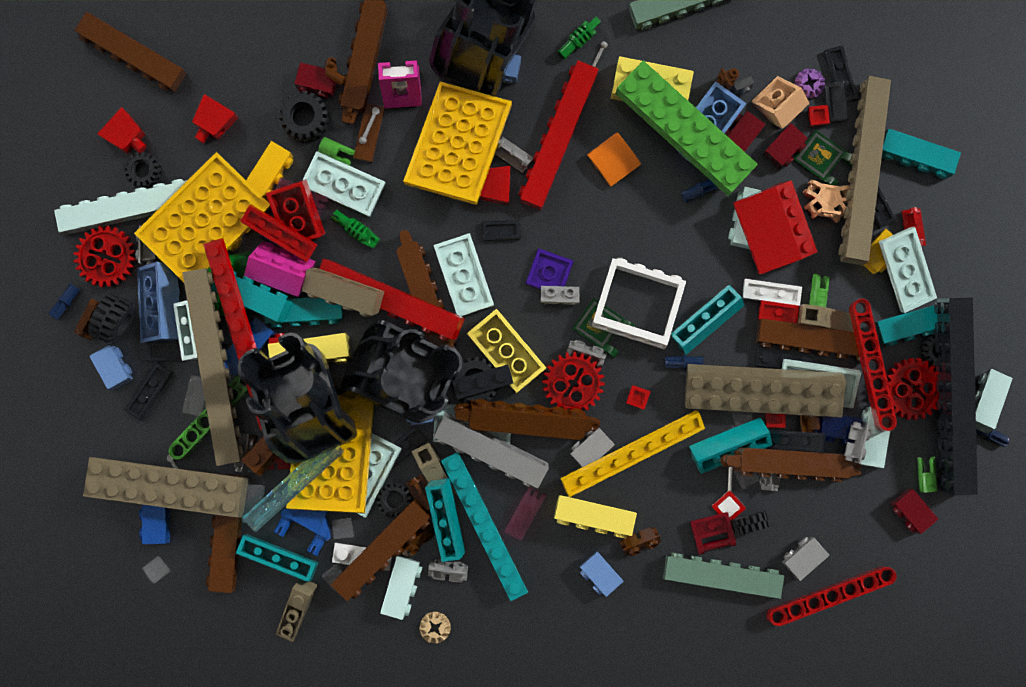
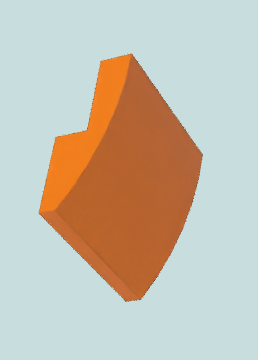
M618 132L587 154L609 186H613L641 165L636 155Z

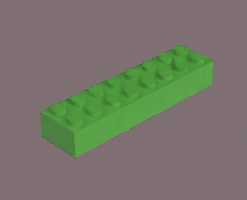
M644 60L617 87L615 94L728 197L758 165Z

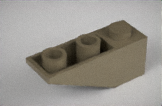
M807 304L799 306L797 324L854 332L848 312Z
M432 442L412 451L428 483L433 480L449 478ZM450 480L451 488H452V492H453V496H454V495L457 494V492H456V490H455V488H454V486H453V484H452V482H451V480Z
M298 579L292 588L275 635L294 642L314 596L317 584Z

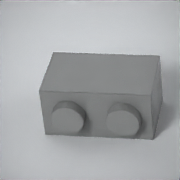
M598 428L595 432L589 431L585 435L587 439L584 442L578 441L570 449L573 452L570 455L581 467H584L600 459L615 444Z
M814 537L803 538L798 543L799 547L793 551L791 549L783 556L785 559L782 563L799 581L805 578L829 556Z

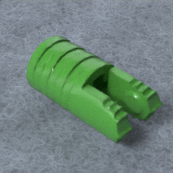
M327 137L322 139L318 148L319 153L349 166L351 160L339 155L340 151L349 155H354L355 150Z
M813 274L809 305L826 307L829 276H824L821 279L820 275Z
M930 457L929 460L931 473H924V461L922 458H917L920 493L938 492L935 457Z

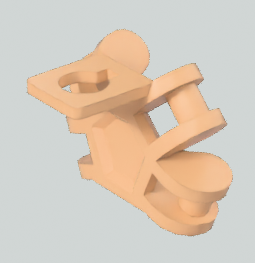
M810 180L808 188L804 189L802 193L804 196L814 200L803 208L810 212L812 220L817 216L829 217L835 223H838L844 215L846 208L844 203H848L846 193L850 189V185L834 186ZM816 189L820 190L818 194L814 193ZM818 202L822 208L817 210L814 204Z

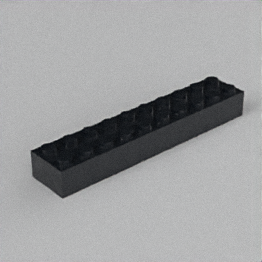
M973 297L937 298L934 311L937 314L935 332L938 333L935 349L938 353L936 370L939 372V380L936 383V388L939 392L937 409L940 411V419L937 421V426L940 430L938 448L941 450V457L938 460L939 468L941 469L939 486L942 488V491L954 496L978 495Z

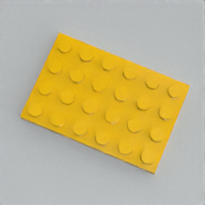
M440 82L403 180L404 184L477 205L508 118L512 101Z
M216 152L134 234L184 282L182 272L204 268L210 269L203 244L223 238L228 251L250 229V227L240 222L248 206L252 204L265 213L271 206Z
M337 395L341 409L353 419L357 435L351 441L312 459L291 464L286 509L365 514L375 404L359 396L350 400L342 395Z

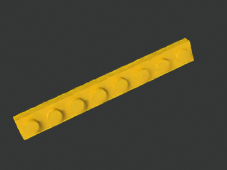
M695 410L562 477L561 481L567 495L571 497L704 430L705 427L700 413Z

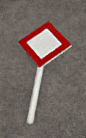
M729 467L728 492L712 505L718 514L728 512L730 521L746 509L732 493L733 467Z

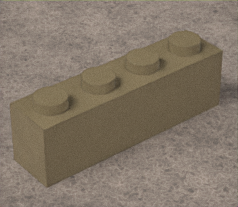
M316 267L307 269L302 287V292L308 293L307 296L311 298L325 299L326 303L332 305L337 303L348 311L357 310L360 312V315L365 317H371L379 313L384 295L382 290Z

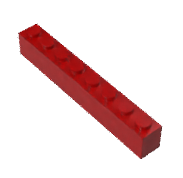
M579 60L576 66H571L568 74L571 78L568 83H564L561 91L564 93L561 100H557L554 110H557L554 117L551 116L548 121L547 127H549V131L547 134L544 133L541 138L540 144H542V148L540 151H536L533 158L535 162L533 169L529 168L526 179H528L526 186L522 185L518 196L521 197V203L542 210L595 82L599 68Z
M322 260L319 269L384 291L379 312L383 309L392 318L398 319V317L405 319L404 323L415 327L417 324L422 326L421 330L429 334L433 332L438 333L439 338L449 342L450 339L457 340L465 318L334 261Z

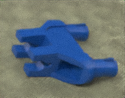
M286 508L281 510L282 517L273 532L279 533L278 535L284 537L292 522L299 523L315 532V537L307 551L313 552L312 554L318 556L325 541L331 538L327 517L329 512L289 510Z

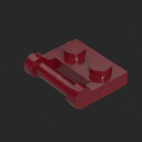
M728 512L690 521L698 555L729 545L730 547L736 546ZM727 533L728 538L702 544L701 539Z

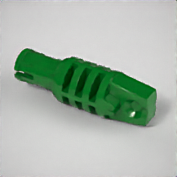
M597 17L589 23L585 20L569 35L568 41L557 50L559 56L565 60L575 49H580L597 33L594 29L601 21Z
M339 210L333 213L336 216L332 215L331 220L343 227L345 233L371 248L377 246L380 238L367 226L355 218H348Z

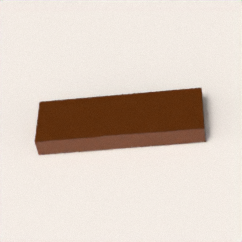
M366 103L354 159L373 162L385 111L384 107ZM377 107L380 113L375 117L372 123V126L366 137V143L361 144L359 142V139L363 137V134L371 119L372 109Z

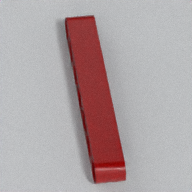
M858 299L850 304L849 314L875 427L879 431H891L896 427L897 420L870 303L865 299ZM857 304H861L863 306V313L857 312ZM861 323H865L868 326L867 332H863L860 329ZM866 341L871 343V351L865 349L864 344ZM870 360L876 363L875 370L869 368ZM875 379L881 383L879 389H875L873 386ZM879 398L885 402L883 409L877 404ZM884 417H886L889 420V426L887 428H885L882 425V419Z
M877 567L771 607L766 614L767 620L775 626L788 624L891 585L896 580V572L889 567ZM887 570L889 572V578L884 581L882 579V573L883 571ZM867 577L871 579L869 587H865L863 584L864 579ZM848 584L853 586V591L850 594L845 592ZM830 591L835 593V598L832 601L827 599V594ZM815 597L817 605L814 608H810L809 600ZM797 604L799 612L792 615L791 607ZM779 611L781 618L775 622L772 616L775 612Z

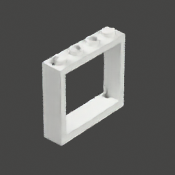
M613 258L591 327L665 350L686 281L677 275L668 276L661 270L653 269L652 271L646 269L642 264L633 265L627 263L625 259ZM615 269L677 288L663 336L601 317Z

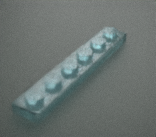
M338 446L302 462L243 516L244 520L252 530L257 532L344 452L343 449Z

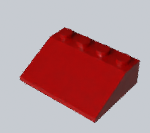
M792 180L778 183L733 202L759 274L785 266L818 252Z

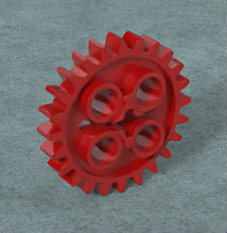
M99 226L98 232L91 228V235L85 232L86 239L79 238L82 244L75 245L79 252L73 253L78 256V259L73 260V262L79 264L75 269L82 271L80 276L86 277L85 281L88 283L92 281L94 286H97L99 283V286L104 288L105 284L111 288L112 282L119 285V279L126 281L124 275H132L129 268L135 269V266L131 263L137 261L136 258L132 257V255L136 254V251L131 250L135 244L128 243L131 238L129 236L124 237L125 232H119V229L116 227L111 230L110 226H106L105 231L103 227ZM103 240V247L97 249V243ZM117 247H121V253L115 256L114 250ZM90 250H94L103 255H108L114 259L121 260V263L118 264L106 258L103 259L98 255L91 254ZM96 258V264L90 267V260ZM113 264L114 271L108 274L107 268Z
M567 351L565 358L559 354V361L552 359L554 365H547L550 372H544V375L548 377V379L542 380L543 383L548 384L543 387L544 391H549L546 394V398L552 397L550 404L557 402V407L563 406V409L570 408L572 410L584 407L588 411L589 403L595 406L593 400H600L597 393L604 392L599 388V386L605 385V382L599 380L604 378V374H598L602 368H595L597 361L595 360L591 363V356L589 355L585 359L583 352L579 357L576 351L573 352V356H570ZM567 365H574L576 371L573 374H568L565 371ZM580 368H583V372L577 378L578 385H573L569 394L564 397V393L570 387L569 380H574ZM584 375H590L592 382L584 384L581 379ZM557 381H564L566 386L564 389L558 390L555 388V383ZM574 391L582 393V397L579 400L572 399L571 394Z
M908 358V361L902 359L901 364L894 363L896 369L889 368L891 374L886 376L895 413L898 412V417L904 416L907 420L911 418L912 420H918L919 416V418L925 419V414L932 415L930 409L937 410L935 404L937 403L939 392L937 391L936 383L939 380L937 378L939 372L933 371L934 365L928 366L929 361L922 362L921 358H916V360ZM911 371H913L915 374L913 380L910 379ZM927 383L929 389H928V391L925 393V391H924L923 388H924V385ZM901 385L903 391L899 395L897 392V388ZM913 398L916 399L915 407L911 404Z

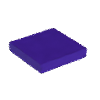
M538 248L525 285L541 290V286H565L574 261Z

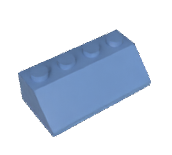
M715 81L696 108L725 134L746 103Z
M154 262L137 267L141 343L179 340L173 306L174 303L179 302L178 276L164 262Z

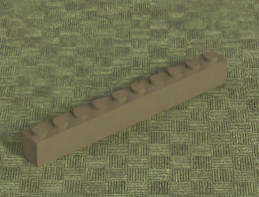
M868 76L860 85L859 92L862 95L857 106L859 117H857L855 122L857 135L853 139L855 150L850 160L853 166L848 176L850 189L846 193L848 205L843 215L846 221L841 231L843 244L839 248L840 262L863 266L869 261L891 80Z
M207 268L182 272L216 466L240 462L242 460L241 457L244 456L243 445H239L238 438L241 437L240 427L235 424V418H238L236 406L232 407L231 399H234L233 388H229L228 380H231L230 370L225 367L224 362L227 360L226 349H222L221 342L224 341L223 331L218 328V322H221L219 310L215 311L214 303H217L216 292H212L211 284H214L213 275Z

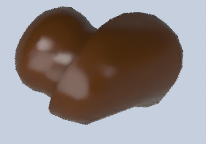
M333 57L327 58L324 64L326 76L342 85L346 77L337 72L336 59Z

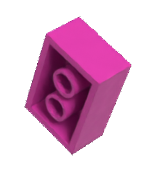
M262 241L248 257L244 276L298 297L302 292L307 269L314 268L316 261L309 259L306 262L286 249L274 246L270 242Z

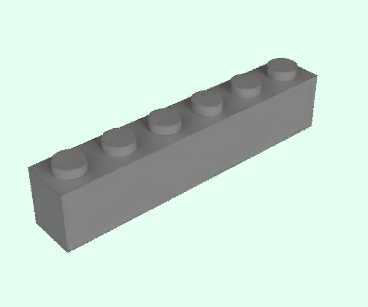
M446 412L434 432V438L440 444H449L453 446L455 451L462 454L465 452L471 455L470 457L477 462L483 461L491 469L501 470L509 478H517L530 488L533 486L538 488L549 469L547 462L485 431L472 430L469 423L458 420L455 416Z

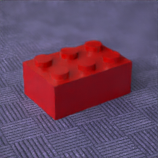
M307 179L266 193L276 220L309 240L325 234Z

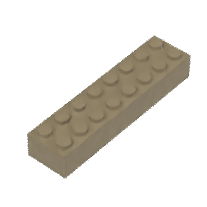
M687 364L685 408L842 417L846 379L844 374L840 372Z
M89 457L83 496L238 518L243 517L249 478Z

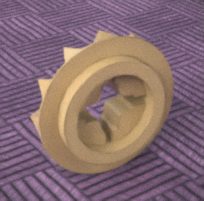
M431 612L422 618L419 630L426 641L437 644L448 637L451 625L449 619L444 614ZM430 621L435 625L442 622L438 628L440 635L436 631L428 633L432 627Z

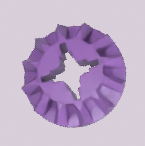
M814 68L804 69L796 76L795 85L802 88L807 98H815L822 93L825 87V78H823L821 72L814 70ZM808 78H810L811 81H816L812 85V87H810V85H804L808 81Z

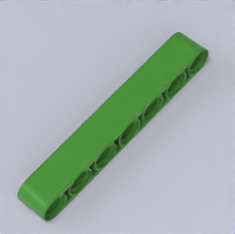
M239 374L229 384V388L232 387L238 393L236 399L231 400L232 407L237 406L249 394L247 386H244ZM207 409L171 444L169 455L172 458L186 459L211 433L210 426L205 428L202 424L203 420L208 417ZM194 431L197 434V439L191 442L189 435ZM178 446H182L184 450L181 456L176 454Z

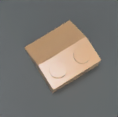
M779 76L751 101L772 124L782 129L810 104L801 87Z

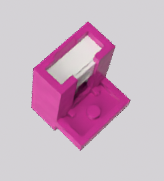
M417 60L405 61L406 66L391 67L390 62L378 63L379 83L384 108L422 106L420 68Z

